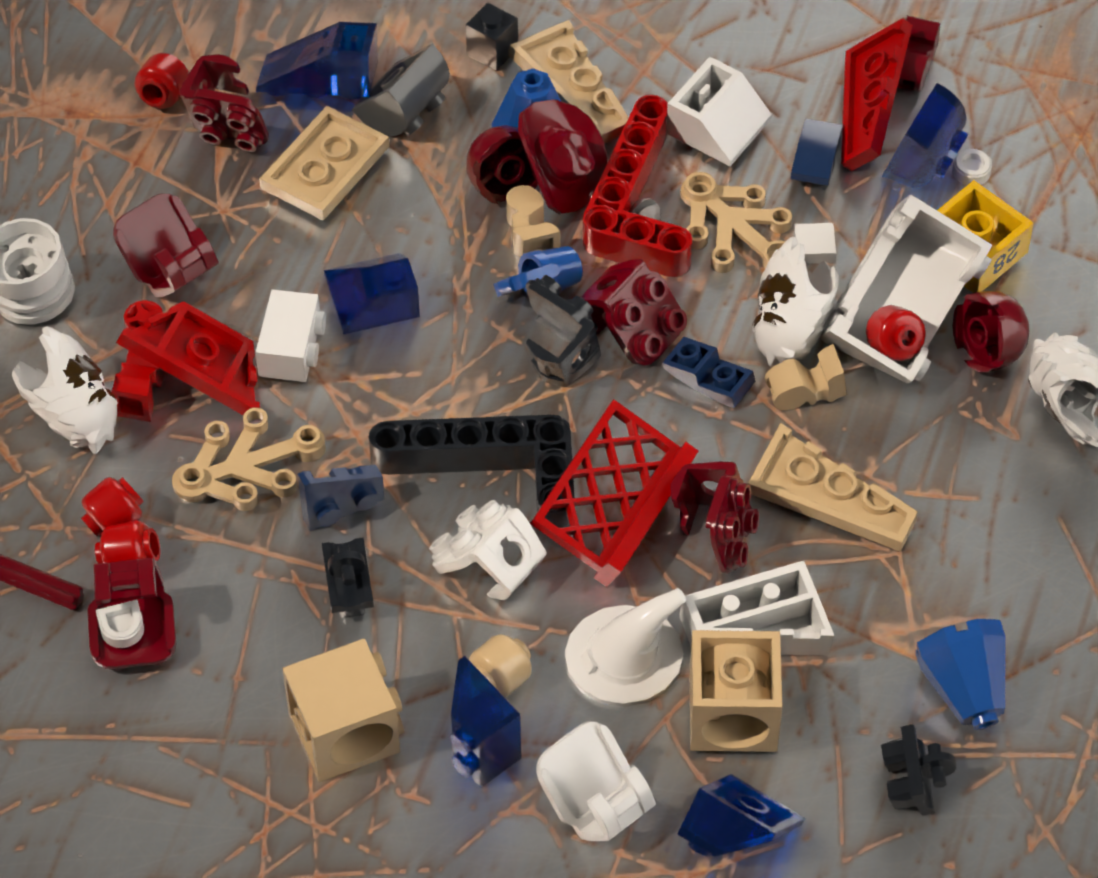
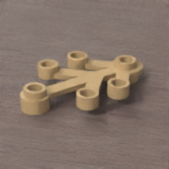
M705 172L690 174L681 185V198L684 203L691 206L690 225L686 229L691 233V236H702L700 238L692 237V249L700 250L708 244L709 232L707 227L704 226L706 209L718 218L716 248L711 253V267L713 270L719 273H727L734 267L735 254L731 249L732 231L763 258L762 263L766 269L775 250L779 249L785 241L769 242L750 224L768 225L770 230L775 233H786L792 225V213L790 210L784 207L762 209L765 205L766 191L760 185L752 184L747 187L717 185L714 178ZM750 196H756V197H759V198H758V199H751V198H749V197H750ZM723 201H742L745 208L729 207ZM775 219H784L785 221L778 222ZM718 258H726L728 260L719 261Z
M251 408L243 415L244 429L226 461L212 465L219 449L229 444L230 433L226 423L222 421L210 422L204 430L206 441L195 461L182 465L174 472L172 477L173 490L187 502H199L207 496H211L232 503L241 511H249L257 506L258 493L254 485L272 490L279 497L292 496L297 490L294 472L289 469H280L273 473L259 467L293 455L303 462L319 460L326 451L324 434L313 425H304L294 433L293 438L251 452L258 437L264 434L269 426L267 413L261 408ZM255 419L261 420V422L258 424L250 423L252 420ZM214 433H223L220 437H212ZM233 477L245 482L233 487L220 481ZM190 479H197L196 481H193V482H189V481H188V480H190ZM281 481L291 482L286 486L278 485ZM243 494L251 495L249 499L239 498Z

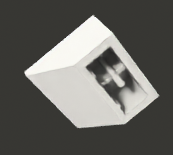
M709 57L668 102L666 134L731 166L768 124L772 114L742 72Z

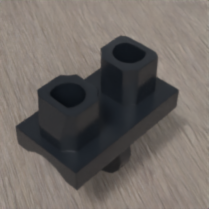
M363 537L341 544L322 543L331 612H340V617L343 618L365 614V608H373L374 603Z
M914 724L902 726V738L881 745L884 764L888 772L907 768L908 773L907 777L887 781L889 800L894 809L917 806L922 816L935 813L930 778L933 779L934 787L942 788L946 786V776L951 775L957 769L955 757L950 753L941 752V745L938 743L928 745L929 754L926 755L925 744L923 740L917 739Z

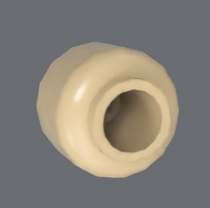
M499 634L491 637L477 648L468 659L469 670L467 676L469 682L482 696H491L496 699L508 697L525 683L531 675V654L528 647L521 640L512 639L506 635Z

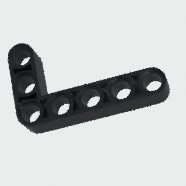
M551 414L384 421L374 425L368 436L371 464H376L381 474L534 469L537 511L572 461L569 423L565 418ZM570 479L569 486L572 498H575L574 480ZM562 493L559 495L557 500L563 499ZM558 508L559 510L550 509L545 516L548 521L558 528L570 527L566 508Z

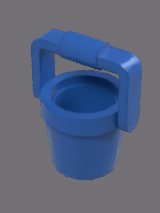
M570 246L542 251L533 250L524 253L520 257L518 275L505 278L493 285L497 297L508 295L524 289L527 293L526 283L529 280L541 279L544 275L553 278L563 291L581 281L583 267L579 255Z

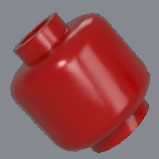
M168 53L155 54L146 61L136 74L134 82L136 92L147 105L156 109H167L174 106L181 98L179 92L189 71L185 64L176 56Z
M887 305L876 310L868 320L865 331L870 347L891 360L904 361L915 356L924 345L926 336L925 325L921 318L913 311L896 305Z
M107 477L82 498V507L87 513L81 519L98 537L105 527L109 525L138 521L142 517L140 505L144 501L123 477L118 481L112 477Z
M142 521L109 525L101 533L100 542L95 544V557L98 564L154 558L155 561H158L161 554L160 542L156 531L153 528H148Z

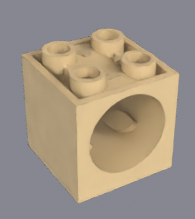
M692 630L689 672L690 751H778L782 715L780 631Z
M365 638L282 668L288 713L318 782L400 753L399 735L404 734L403 723L398 713L403 711L401 700L394 686L387 688L383 677L387 676L383 660L379 652L371 653Z

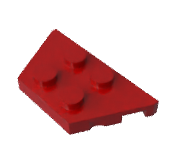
M185 301L170 307L166 313H157L147 318L143 325L133 330L129 327L123 329L116 342L118 345L241 415H244L251 408H260V402L255 401L254 387L258 382L257 371L253 365L255 357L254 341Z

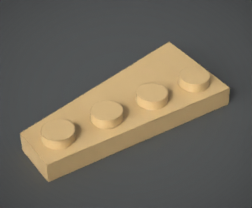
M566 20L511 44L509 57L523 71L536 69L547 73L561 101L577 106L591 117L602 134L604 144L620 137L629 117L612 89H607L602 82L603 74L598 66L591 64L587 57L588 50L582 40L577 41L573 34L574 27L570 20Z
M782 423L779 424L748 482L751 486V494L900 552L917 519V510L875 483L868 485L855 476V470L844 463L837 465L823 456L821 448L810 441L806 444L792 435L790 428Z

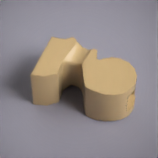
M521 185L512 188L506 196L507 222L512 227L513 253L521 257L524 253L533 250L542 251L561 247L560 230L554 224L544 222V202L541 194L531 186Z
M834 344L823 348L817 354L819 362L815 368L808 369L793 358L782 361L783 363L768 370L765 374V382L771 390L775 408L785 411L793 410L807 401L814 405L819 400L834 402L837 398L847 395L844 370Z

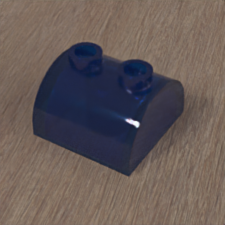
M936 83L903 137L882 177L910 188L926 186L935 176L941 180L943 179L953 162V159L947 155L950 150L958 154L969 133L963 131L967 120L966 111L956 95L944 86Z

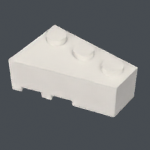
M804 560L685 595L686 602L681 605L679 614L690 646L692 630L780 631L781 655H828L835 636Z

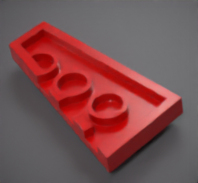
M904 18L845 51L841 164L849 171H853L881 155L913 26Z

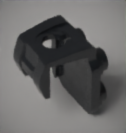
M544 275L541 279L536 278L526 283L530 304L539 315L536 320L545 328L567 341L569 345L559 358L529 338L526 341V345L534 357L531 362L539 377L549 384L568 387L601 357L596 334L598 326L591 317L594 309L586 300L579 296H575L572 300L563 299L559 295L562 292L561 286L553 278ZM581 351L576 361L572 364L574 357Z

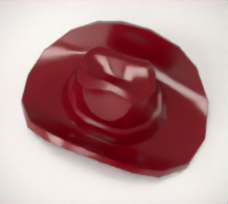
M558 100L531 103L519 113L518 132L536 182L549 209L558 214L576 212L589 203L607 165V151L602 134L591 117L575 105Z

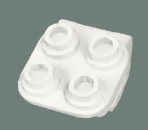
M495 500L489 501L479 510L475 505L468 507L456 519L459 525V533L454 537L449 533H445L435 540L429 548L433 553L432 559L434 561L432 565L439 574L460 570L473 562H477L498 582L487 595L490 598L499 600L508 599L547 555L544 546L524 514L518 508L513 509L510 505L498 504ZM502 539L506 542L516 543L521 549L522 556L514 564L515 566L509 565L503 557L504 548L500 544Z
M587 721L580 724L546 749L537 762L536 774L559 819L563 823L572 825L582 840L609 841L656 805L652 791L636 766L630 768L612 732L607 726L598 722Z

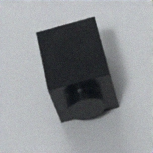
M487 2L466 24L467 56L497 71L510 58V45L518 42V18Z

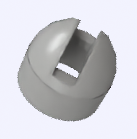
M641 198L633 204L630 212L639 213V215L661 221L660 207L653 199Z

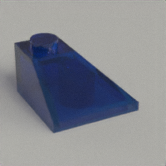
M401 253L324 270V276L343 335L420 317L418 285L408 257Z
M729 774L699 788L677 835L689 841L688 846L695 852L704 856L717 857L771 842L802 826L805 817L736 776Z

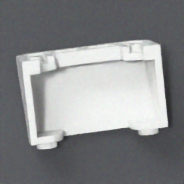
M910 194L895 206L823 325V332L819 339L828 345L834 344L836 349L907 384L911 383L914 379L920 381L931 364V360L926 358L929 352L927 347L965 283L973 276L980 279L988 268L991 258L987 257V254L992 244ZM887 305L901 306L916 313L923 321L926 331L924 345L911 359L904 361L891 360L870 347L867 342L865 332L867 322L871 315L880 307Z

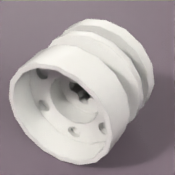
M20 218L1 224V315L16 324L35 325L53 319L61 314L70 304L75 291L73 275L65 258L59 235L49 224L38 219Z

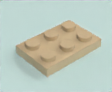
M326 106L259 178L260 188L324 220L390 147L389 137Z

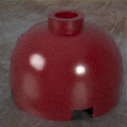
M507 125L492 127L479 134L472 142L467 153V174L474 188L489 202L498 204L497 202L505 201L507 193L516 186L526 185L534 189L538 186L517 127Z
M1000 291L976 292L964 296V303L957 305L954 310L952 329L957 349L964 348L972 358L971 360H964L965 363L977 372H990L1007 367L1018 360L1028 345L1030 331L1028 318L1018 301Z

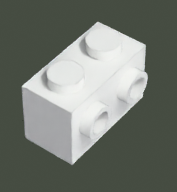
M271 289L255 352L259 377L306 382L309 368L316 367L318 361L319 344L316 343L317 335H323L326 327V312L320 311L318 294Z

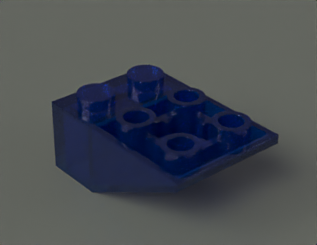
M338 22L266 54L256 85V92L267 93L271 96L304 94L310 98L336 95L350 100L369 97L378 64L377 23Z

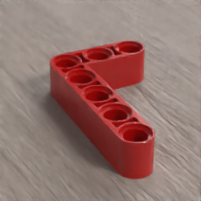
M650 94L639 98L635 103L584 212L583 246L593 256L618 263L642 259L650 271L658 272L660 275L667 277H680L686 274L691 267V233L681 226L630 212L633 204L639 199L667 138L668 103L663 97Z

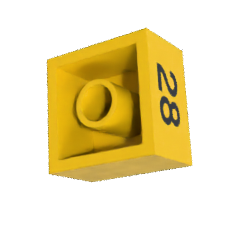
M975 180L937 210L992 244L987 254V257L991 258V262L980 279L973 276L964 285L972 293L985 290L1029 251L1034 222Z

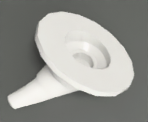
M677 588L639 606L620 605L602 608L583 618L571 632L565 650L568 676L577 688L599 703L620 707L644 704L664 694L679 677L684 657L680 636L666 618L686 602L684 593Z

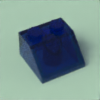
M463 656L458 660L451 709L452 734H450V738L453 743V756L451 759L457 771L464 778L470 776L481 788L521 759V714L470 660Z

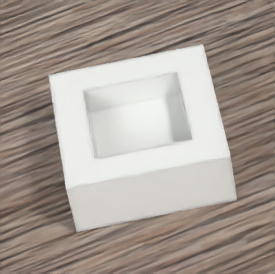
M833 223L794 224L793 234L797 238L798 244L804 245V261H806V264H819L822 261L836 263L837 253Z

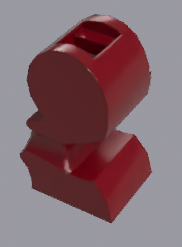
M907 15L906 20L913 26L898 87L921 92L927 72L930 70V63L934 59L938 47L941 23Z

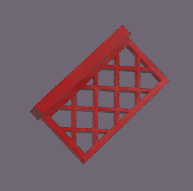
M613 399L530 524L597 571L593 578L605 587H608L623 571L671 496V483L674 477L684 465L692 463L699 450L688 442H685L680 447ZM613 415L627 425L628 437L612 438L608 422ZM601 433L603 439L596 440ZM653 443L664 451L665 454L661 461L646 462L641 444ZM632 445L636 463L619 465L615 446ZM605 448L610 466L592 468L589 450ZM582 462L583 469L577 470V468ZM648 470H654L651 476ZM639 472L643 486L642 490L626 492L622 473ZM612 474L617 493L599 495L595 476ZM585 477L590 496L572 498L569 480ZM562 493L563 499L557 500L559 495ZM629 500H635L630 507ZM619 502L623 514L622 521L607 523L602 503ZM593 505L597 524L580 526L575 506ZM566 508L570 527L558 528L548 521L545 516L550 509ZM615 530L613 535L610 537L609 531ZM600 532L604 549L599 556L585 547L582 534Z

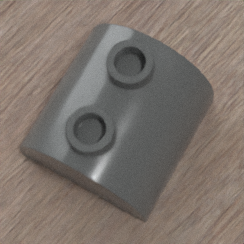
M432 43L396 62L356 104L352 111L363 123L384 135L397 136L402 132L407 136L411 135L424 123L419 114L425 108L428 112L433 111L446 99L441 90L449 82L450 73L444 57Z

